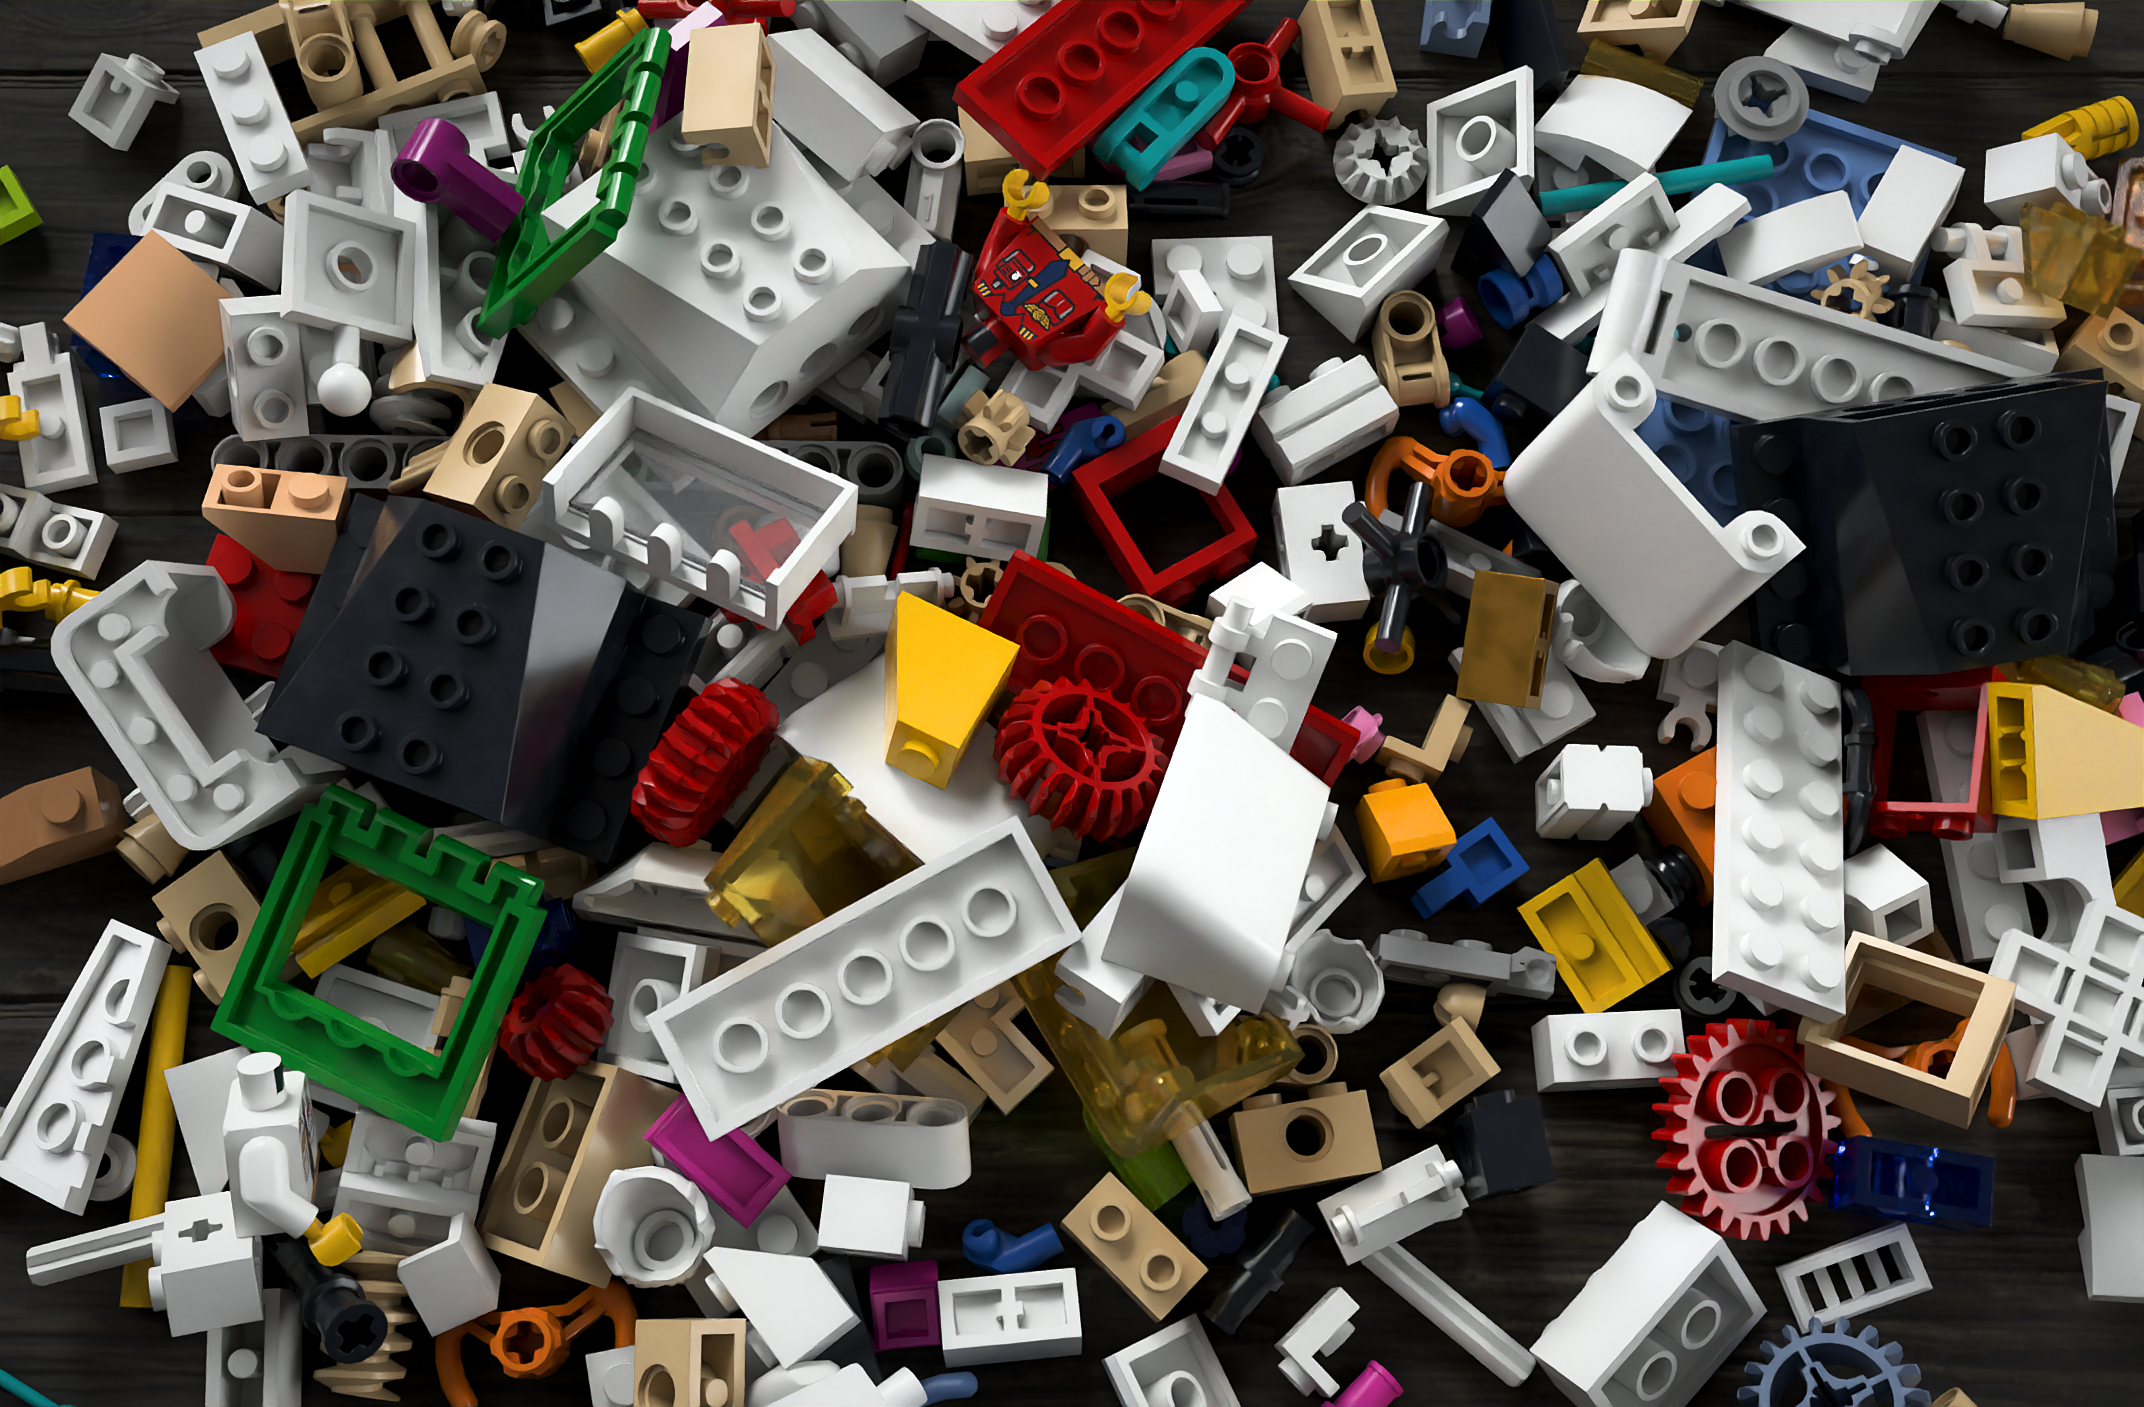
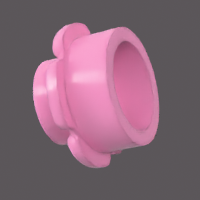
M1357 706L1341 721L1361 731L1360 740L1346 763L1354 759L1359 764H1362L1381 746L1385 735L1378 730L1383 721L1382 715L1377 713L1372 716L1363 707Z

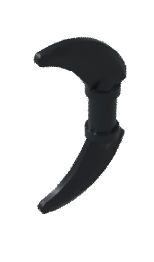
M1848 684L1841 690V703L1845 705L1852 725L1851 733L1845 735L1844 744L1848 748L1846 782L1843 783L1842 794L1846 795L1849 801V810L1843 830L1844 861L1853 856L1863 840L1869 822L1873 797L1877 793V785L1873 783L1875 749L1879 746V737L1875 736L1876 722L1874 709L1864 688L1853 684Z

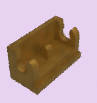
M1475 570L1456 691L1457 698L1540 710L1559 583L1543 578Z

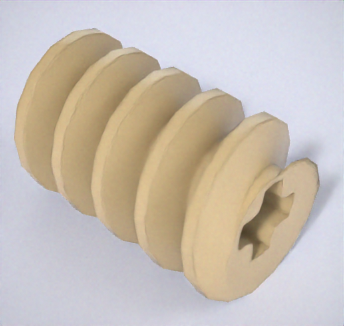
M362 1250L361 1253L354 1254L339 1264L357 1276L356 1281L362 1286L366 1300L373 1301L383 1310L388 1321V1331L382 1346L373 1356L364 1361L353 1364L337 1362L336 1366L314 1370L313 1378L331 1388L332 1392L380 1400L400 1401L401 1397L384 1388L383 1383L405 1377L407 1369L389 1359V1355L410 1350L413 1341L397 1332L395 1328L397 1325L416 1322L419 1316L417 1311L401 1302L402 1297L409 1295L397 1275L399 1262L409 1256ZM321 1342L320 1350L327 1354Z

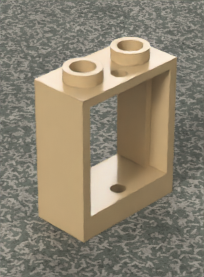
M1853 930L1845 948L1846 1015L1830 1025L1806 1016L1802 1017L1797 1034V1043L1805 1045V1072L1968 1130L2013 1019L2017 984ZM1863 983L1971 1018L1946 1079L1838 1042Z

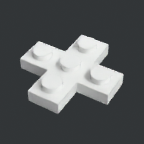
M1089 249L1081 257V260L1105 285L1110 277L1116 273L1125 272L1137 276L1138 281L1127 292V302L1141 288L1140 274ZM975 314L974 317L981 323L982 321L980 320L978 315ZM1121 330L1093 361L1057 367L1047 365L1039 371H1029L1017 359L999 389L1019 397L1029 410V425L1050 434L1080 385L1134 412L1165 362L1164 351Z
M2096 898L2085 906L2069 953L2015 928L2002 934L1988 974L2016 983L2014 1008L2045 1022L2023 1083L2086 1112L2100 1108L2117 1056L2144 1068V987L2141 986L2144 979V918Z

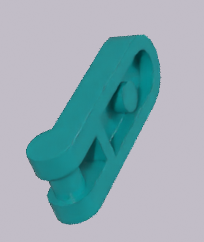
M1198 47L1190 49L1172 64L1103 132L1094 145L1092 153L1107 165L1114 162L1126 172L1125 180L1138 191H1142L1151 183L1159 170L1225 105L1235 83V70L1232 62L1225 54L1213 48ZM1135 135L1139 136L1149 145L1142 153L1128 143Z

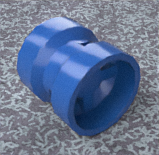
M1542 252L1524 277L1518 278L1502 267H1497L1480 276L1478 291L1492 319L1499 326L1510 329L1525 321L1529 311L1533 308L1545 309L1561 300L1563 284L1554 263L1548 255Z

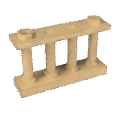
M291 0V1H292V2H298V1H303V0ZM344 0L355 39L354 43L375 91L327 110H322L316 105L319 113L293 122L292 126L303 151L308 143L327 144L324 143L323 130L327 128L339 127L374 132L375 129H380L377 116L488 93L472 54L456 60L452 57L430 5L442 0ZM279 3L197 33L204 49L252 31L260 45L268 67L294 57L296 58V54H294L289 41ZM408 15L431 69L398 82L374 27ZM328 71L321 75L322 77H330Z

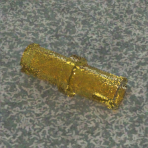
M1597 37L1593 39L1584 59L1586 62L1583 63L1580 74L1616 78L1646 87L1679 102L1693 110L1705 82V79L1702 77L1697 78L1656 62L1657 55L1646 51L1642 57L1603 42Z

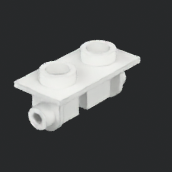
M931 567L928 571L899 573L896 580L887 581L885 575L848 578L846 575H838L835 582H832L836 590L838 602L822 615L830 641L887 636L896 600L902 590L949 612L944 598H952L954 596V579L950 572L941 573L938 567Z
M1438 1144L1317 1203L1347 1266L1469 1206L1459 1188L1465 1184L1463 1176L1453 1160L1446 1162Z

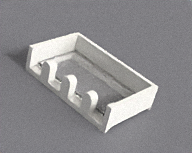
M631 386L542 479L545 527L773 631L779 629L786 612L847 535L852 536L856 528L858 485Z

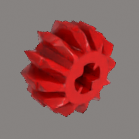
M568 963L556 969L548 966L542 970L536 981L528 980L525 982V989L519 997L511 999L510 1002L513 1006L511 1012L503 1018L500 1025L504 1032L501 1035L499 1046L508 1053V1057L517 1063L520 1069L531 1077H538L546 1083L555 1078L565 1081L572 1076L578 1065L588 1066L590 1055L593 1051L604 1046L602 1036L613 1026L615 1021L610 1014L614 1000L606 993V989L584 970L576 969Z

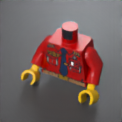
M1015 169L1005 177L1002 184V192L1010 206L1000 209L985 240L972 277L973 286L971 292L975 312L982 322L961 338V344L970 358L982 369L989 366L1007 350H1010L1029 371H1039L1047 365L1057 367L1093 361L1125 326L1124 316L1126 314L1133 316L1143 315L1151 307L1150 294L1142 291L1135 292L1128 302L1126 300L1128 290L1138 281L1137 276L1125 272L1116 273L1110 277L1105 285L1038 215L1029 222V218L1026 216L1028 210L1043 207L1048 201L1049 189L1046 183L1037 181L1031 188L1030 195L1024 199L1022 187L1028 179L1029 172L1027 170Z

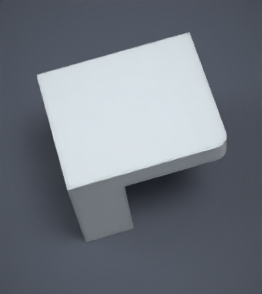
M466 1211L451 1218L448 1240L410 1256L398 1264L397 1275L432 1337L497 1309L501 1274Z

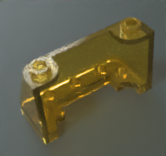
M801 755L779 778L704 878V884L712 892L703 902L732 929L742 921L770 949L919 867L865 812L867 807L859 798L847 795L854 786L830 762ZM969 1001L865 1057L864 1060L876 1068L884 1059L903 1073Z
M1140 845L1048 871L1081 933L1128 879ZM1070 946L1009 978L1105 1141L1122 1158L1132 1159L1158 1148L1286 1076L1305 1057L1290 1028L1279 1017L1270 1012H1260L1258 1015L1250 1016L1243 1022L1236 1015L1217 1036L1199 1037L1167 983L1159 979L1153 983L1113 1035L1106 1040L1097 1033L1095 1028L1066 1010L1054 997V993L1061 985L1072 988L1078 995L1084 997L1078 989L1069 986L1054 973L1057 961Z

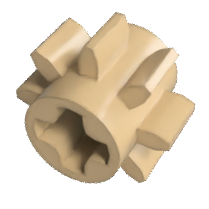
M1866 259L1856 263L1851 269L1850 274H1847L1844 267L1837 263L1826 270L1827 277L1833 285H1821L1811 291L1812 297L1821 300V306L1877 323V320L1873 316V312L1878 314L1886 313L1894 307V302L1883 298V286L1890 280V276L1883 275L1877 278L1872 273L1867 272L1868 260ZM1849 288L1854 289L1853 299L1863 303L1856 310L1850 309L1851 299L1847 296H1842V293Z
M977 389L961 406L963 411L953 421V426L960 430L958 433V443L963 453L973 462L984 466L992 465L1000 458L1003 464L1009 468L1012 467L1026 451L1025 446L1036 435V431L1028 427L1030 413L1025 403L1016 395L1003 389H999L990 398L982 390Z
M971 556L966 557V571L962 578L953 575L954 594L960 597L952 599L948 603L950 613L956 616L964 614L969 622L975 625L978 624L992 595H988L984 603L976 602L974 595L980 596L984 588L995 590L1003 574V571L1000 569V560L991 559L990 563L976 564Z

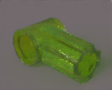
M1105 1082L1096 1086L1087 1095L1081 1113V1127L1086 1137L1094 1145L1098 1146L1130 1192L1151 1213L1155 1212L1193 1183L1184 1163L1144 1111L1140 1098L1133 1089L1119 1082ZM1105 1099L1118 1100L1129 1111L1130 1123L1124 1130L1118 1133L1103 1131L1096 1125L1093 1119V1108Z

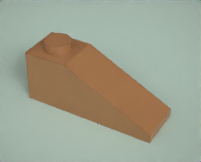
M88 766L26 785L1 798L0 885L114 851V847L125 838L122 831L128 828L119 786L93 767Z

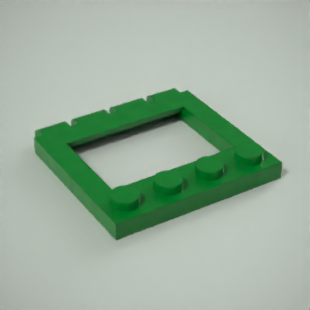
M658 27L651 29L642 28L530 135L515 190L525 197L524 200L526 202L519 214L502 234L476 329L499 340L518 323L526 325L545 300L616 241L619 229L628 221L636 189L635 179L640 173L649 137L648 128L653 121L661 88V78L665 72L672 44V36L667 30ZM625 98L623 110L616 116L609 146L613 148L611 158L603 166L595 196L600 201L550 244L540 213L566 195L562 191L565 179L575 167L580 155V147L575 145V142Z
M330 784L324 790L318 804L306 802L304 804L210 1029L258 1053H275L281 1057L282 1065L294 1071L305 1073L308 1078L438 1143L452 1141L548 914L547 910L537 906L544 889V881L507 863L498 861L492 867L485 882L491 866V856L444 834L437 836L432 843L434 837L433 829L386 807L381 808L376 813L377 805L375 802L337 784ZM331 854L493 930L440 1058L279 979Z

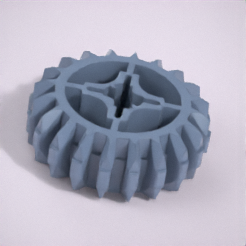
M1813 1316L1808 1324L1811 1335L1802 1338L1799 1337L1795 1328L1786 1324L1782 1329V1333L1787 1346L1783 1349H1780L1772 1342L1763 1340L1760 1350L1769 1365L1747 1362L1744 1371L1747 1378L1755 1386L1741 1387L1737 1391L1738 1401L1744 1407H1778L1786 1388L1795 1378L1801 1375L1806 1385L1807 1394L1804 1400L1796 1407H1823L1819 1389L1824 1392L1829 1403L1833 1402L1836 1407H1878L1891 1400L1894 1407H1932L1929 1391L1914 1388L1922 1379L1921 1371L1917 1364L1899 1365L1903 1357L1901 1345L1894 1341L1885 1344L1877 1350L1879 1342L1878 1330L1869 1325L1861 1331L1857 1338H1853L1850 1321L1843 1316L1835 1324V1333H1824L1820 1319ZM1823 1366H1847L1860 1370L1872 1378L1867 1380L1862 1374L1848 1380L1838 1379L1830 1375Z

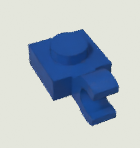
M1490 817L1457 839V844L1440 864L1445 872L1415 892L1416 895L1408 901L1423 921L1440 911L1461 894H1463L1471 907L1475 909L1522 877L1530 868L1494 819Z

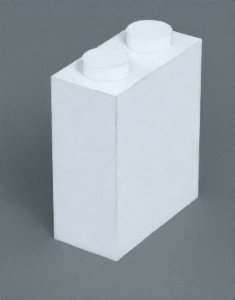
M811 28L768 34L766 40L776 64L773 118L848 182L870 174L876 177L887 167L895 170L903 163L912 151L911 146L916 143L910 136L920 124V120Z

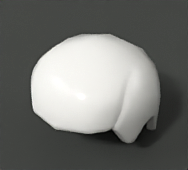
M1330 929L1317 930L1294 953V961L1285 985L1292 986L1306 998L1305 1006L1310 1009V1014L1307 1021L1303 1022L1304 1024L1322 1027L1331 1034H1348L1355 1030H1360L1373 1020L1385 995L1382 968L1377 966L1373 956L1366 950L1361 940H1346L1335 937L1331 934Z

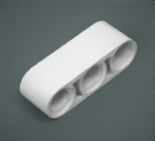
M807 1089L776 1106L782 1167L794 1177L825 1180L826 1174L907 1182L911 1184L912 1188L947 1189L964 1183L971 1176L968 1110L964 1104L956 1100L829 1089Z

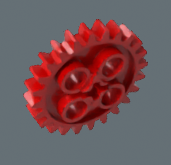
M1730 1018L1727 1019L1726 1023L1706 1024V1035H1689L1686 1038L1690 1054L1673 1053L1670 1059L1673 1066L1679 1073L1677 1077L1659 1078L1658 1082L1670 1096L1668 1103L1652 1105L1654 1112L1666 1118L1665 1127L1651 1133V1139L1666 1142L1668 1150L1655 1162L1656 1167L1674 1170L1675 1174L1669 1180L1665 1189L1667 1193L1685 1195L1680 1211L1687 1215L1699 1216V1223L1709 1230L1719 1231L1720 1236L1766 1241L1769 1239L1770 1233L1786 1235L1789 1233V1220L1801 1222L1808 1220L1804 1201L1817 1203L1823 1201L1822 1193L1816 1185L1817 1179L1834 1178L1835 1174L1824 1163L1825 1154L1840 1152V1146L1827 1139L1829 1129L1841 1124V1118L1826 1115L1825 1106L1837 1096L1836 1091L1820 1090L1818 1084L1823 1078L1805 1072V1045L1794 1044L1795 1031L1792 1029H1776L1774 1021ZM1763 1121H1789V1127L1785 1131L1736 1132L1732 1136L1716 1134L1705 1136L1704 1134L1708 1126L1758 1125L1763 1123Z

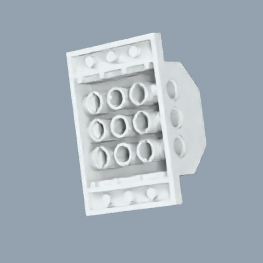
M681 111L649 134L640 173L635 179L636 189L628 221L619 229L616 241L545 300L526 325L518 323L516 328L600 418L631 386L659 399H664L709 421L721 424L734 432L752 438L893 328L899 306H906L920 246L932 244L937 240L870 175L848 182L780 123L776 124L773 120L769 168L756 169L755 165H732L733 167L713 165L710 167L702 164L703 150L710 148L723 149L726 146L720 143H709L707 145L686 144L681 133L683 111ZM602 169L540 213L550 244L600 201L595 196ZM656 438L657 443L666 446L670 449H673L684 455L686 454L685 452ZM634 453L675 497L696 481Z

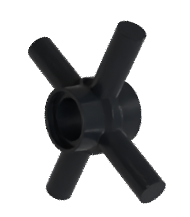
M1425 482L1411 484L1401 529L1398 533L1391 534L1361 502L1351 503L1342 513V521L1368 546L1362 562L1364 579L1370 592L1376 598L1384 600L1375 639V647L1386 653H1395L1400 650L1411 600L1419 598L1449 628L1459 626L1466 617V610L1443 587L1448 575V561L1445 549L1436 535L1426 532L1435 489Z

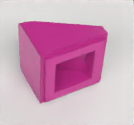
M935 1260L884 1264L870 1268V1299L877 1351L943 1345L938 1291V1265Z

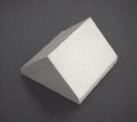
M1525 65L1427 104V148H1429L1427 159V211L1434 215L1471 216L1472 211L1506 167L1517 174L1527 192H1529L1534 180L1533 70Z
M1368 204L1288 278V281L1298 294L1354 344L1375 324L1385 299L1392 293L1401 290H1412L1436 267L1450 228L1446 220L1442 218Z
M618 932L608 995L614 1000L610 1014L615 1021L613 1026L602 1036L604 1046L598 1048L596 1061L623 1068L637 1075L680 1084L645 1016L717 978L722 947Z
M1196 1313L1101 1360L1123 1407H1241Z

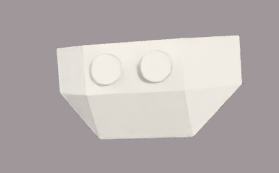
M698 839L696 843L690 846L675 848L671 844L653 841L574 894L571 906L577 915L586 921L637 929L638 926L767 948H772L823 920L784 863L775 862L776 855L774 853L752 847H738L736 855L711 851L712 844Z

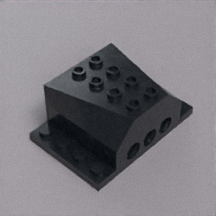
M2085 367L1729 426L1738 516L1748 511L1758 510L1771 513L1783 521L1806 546L1803 551L1747 598L1752 647L1805 669L1825 666L1850 676L1939 675L2067 653L2096 633L2095 620L2123 615L2106 408L2109 381H2104L2103 367Z
M356 493L255 732L615 867L634 821V815L630 811L632 790L639 782L638 774L649 761V753L661 741L662 733L667 732L673 724L713 622L701 614L647 596L627 579L542 540L423 498L389 495L385 503Z

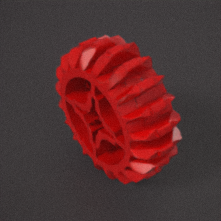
M726 676L706 686L700 696L691 699L688 707L682 714H677L675 722L667 732L662 733L661 741L649 753L650 759L639 772V782L632 790L630 812L634 815V819L646 828L645 831L661 842L667 841L675 848L687 847L696 843L698 839L705 837L712 826L720 824L726 812L730 808H734L737 799L744 791L748 790V784L754 775L760 771L759 767L763 759L770 753V744L775 739L773 732L779 725L780 713L777 712V706L765 698V693L750 683L746 685L736 677L729 678Z
M1063 676L1054 684L1040 679L1034 687L1023 689L1021 694L1013 699L996 727L998 731L994 737L996 741L994 742V751L991 756L999 763L996 778L1011 784L1009 799L1022 800L1029 805L1028 818L1041 815L1050 821L1051 832L1063 826L1070 830L1076 841L1089 833L1100 843L1112 835L1123 838L1128 832L1134 830L1135 827L1138 828L1143 821L1149 819L1165 778L1170 759L1161 752L1164 739L1149 733L1151 719L1137 717L1131 711L1132 702L1122 704L1112 698L1110 688L1102 693L1093 690L1087 679L1074 686Z

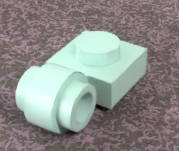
M971 364L938 409L932 436H922L918 439L911 438L904 455L905 467L908 473L917 481L920 479L923 460L921 452L930 451L935 455L956 458L957 456L952 438L959 429L953 426V421L963 411L961 406L977 389L984 392L991 379Z

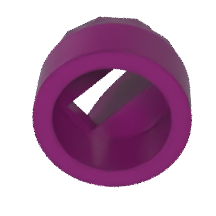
M1462 296L1444 304L1435 313L1437 331L1446 328L1448 332L1439 339L1440 346L1448 350H1460L1483 339L1479 323Z

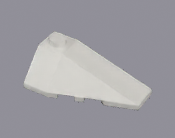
M484 166L515 190L519 175ZM394 184V217L416 223L413 326L425 379L482 391L486 382H493L508 333H506L501 339L497 340L476 329L502 235L495 242H492L439 201L431 204L415 201L404 195Z

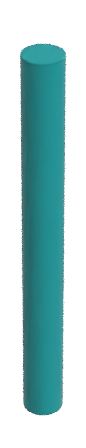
M1766 154L1653 173L1651 175L1658 178L1666 196L1708 189L1715 183L1728 186L1769 179L1773 176L1774 167L1771 156ZM1617 179L1540 192L1535 194L1534 203L1543 217L1597 208L1630 182L1625 179Z

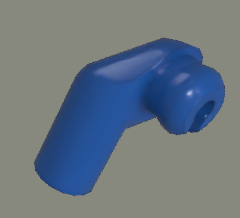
M1456 397L1453 404L1441 408L1439 422L1446 434L1457 437L1466 432L1476 441L1478 452L1491 460L1494 470L1507 471L1510 468L1513 460L1502 421L1471 397Z
M1104 415L1073 423L1040 468V473L1048 474V481L1059 488L1066 487L1071 480L1072 471L1078 469L1082 463L1090 462L1125 443L1126 433L1123 423L1112 415Z
M976 1219L966 1225L961 1237L963 1253L974 1266L995 1275L1024 1273L1065 1252L1050 1222L1018 1238L994 1227L992 1221Z

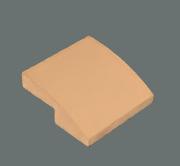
M151 229L68 313L63 321L75 334L118 366L127 378L174 413L225 360L219 299L235 297L187 256Z

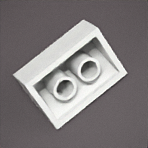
M1661 1200L1646 1219L1640 1221L1633 1228L1629 1238L1607 1263L1591 1275L1584 1289L1561 1315L1546 1326L1541 1337L1529 1351L1554 1385L1577 1407H1685L1767 1310L1723 1238Z

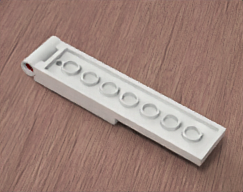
M1624 248L1620 251L1586 369L1588 375L1595 377L1605 366L1626 350L1648 374L1655 385L1658 398L1741 423L2042 375L2032 370L1670 260L1652 252ZM1675 330H1677L1679 334L1678 340L1674 336ZM2107 394L2106 408L2114 497L2141 404Z

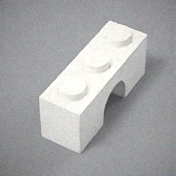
M2100 813L2044 820L2018 817L1998 819L1997 833H1993L2001 884L2026 882L2034 886L2041 893L2048 909V924L2040 940L2069 953L2086 904L2099 898L2116 906Z
M1881 843L1844 861L1845 941L1849 942L1854 930L1905 947L1934 932L1929 883ZM1742 993L1765 1017L1782 1009V1007Z

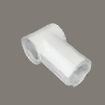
M942 118L930 119L921 123L911 138L916 143L911 146L912 159L904 209L934 239L952 244L960 187L965 175L963 154L965 139L960 128L953 122ZM934 150H944L953 155L943 163H934L925 158L928 153Z

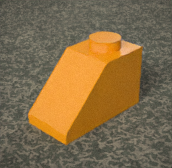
M1397 778L1370 786L1368 788L1369 794L1363 795L1354 811L1373 884L1435 871L1457 844V839L1453 827L1427 783L1407 786L1405 779Z

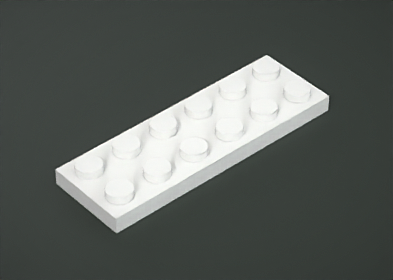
M1732 640L1719 651L1712 982L1830 1025L1846 1015L1841 683Z
M1015 815L645 1016L709 1141L712 1142L1084 937L1020 819Z

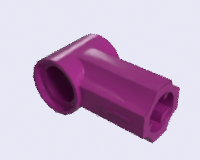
M426 118L422 120L393 162L390 169L391 179L404 195L425 204L439 201L492 242H495L519 214L526 202L524 200L525 197L469 156V142L455 125L439 118Z

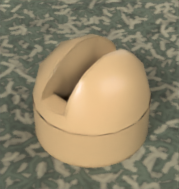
M1453 982L1443 986L1437 995L1438 1000L1433 1006L1435 1017L1440 1025L1444 1028L1450 1022L1462 1016L1475 1034L1484 1006L1486 988L1467 982Z

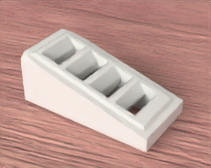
M1902 1221L1869 1231L1775 1268L1802 1334L1810 1332L1808 1324L1813 1316L1819 1318L1823 1327L1836 1323L1842 1316L1848 1319L1933 1289L1906 1223ZM1888 1245L1902 1279L1891 1283L1876 1250ZM1863 1254L1877 1287L1868 1292L1864 1291L1851 1260L1852 1257ZM1838 1263L1852 1298L1842 1302L1839 1301L1826 1266ZM1813 1272L1827 1306L1814 1312L1800 1278L1801 1275Z

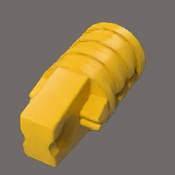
M2116 96L2106 101L2093 103L2090 106L2077 108L2075 111L2071 110L2041 123L2023 132L2022 141L2057 132L2075 152H2080L2085 161L2134 146L2139 135V123L2135 109L2129 100L2123 96ZM2126 126V130H2120V128Z

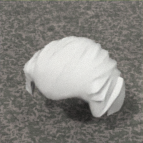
M1575 577L1564 581L1560 585L1551 636L1554 656L1574 673L1597 682L1624 684L1626 681L1643 678L1651 656L1636 646Z
M656 1166L614 1170L602 1190L593 1218L596 1239L594 1247L604 1258L614 1275L621 1276L627 1284H634L638 1288H657L663 1285L673 1287L677 1283L683 1285L688 1279L693 1278L697 1274V1269L703 1265V1260L705 1259L703 1255L709 1249L713 1233L716 1229L715 1221L709 1212L708 1202L694 1182H689L680 1174L667 1168Z

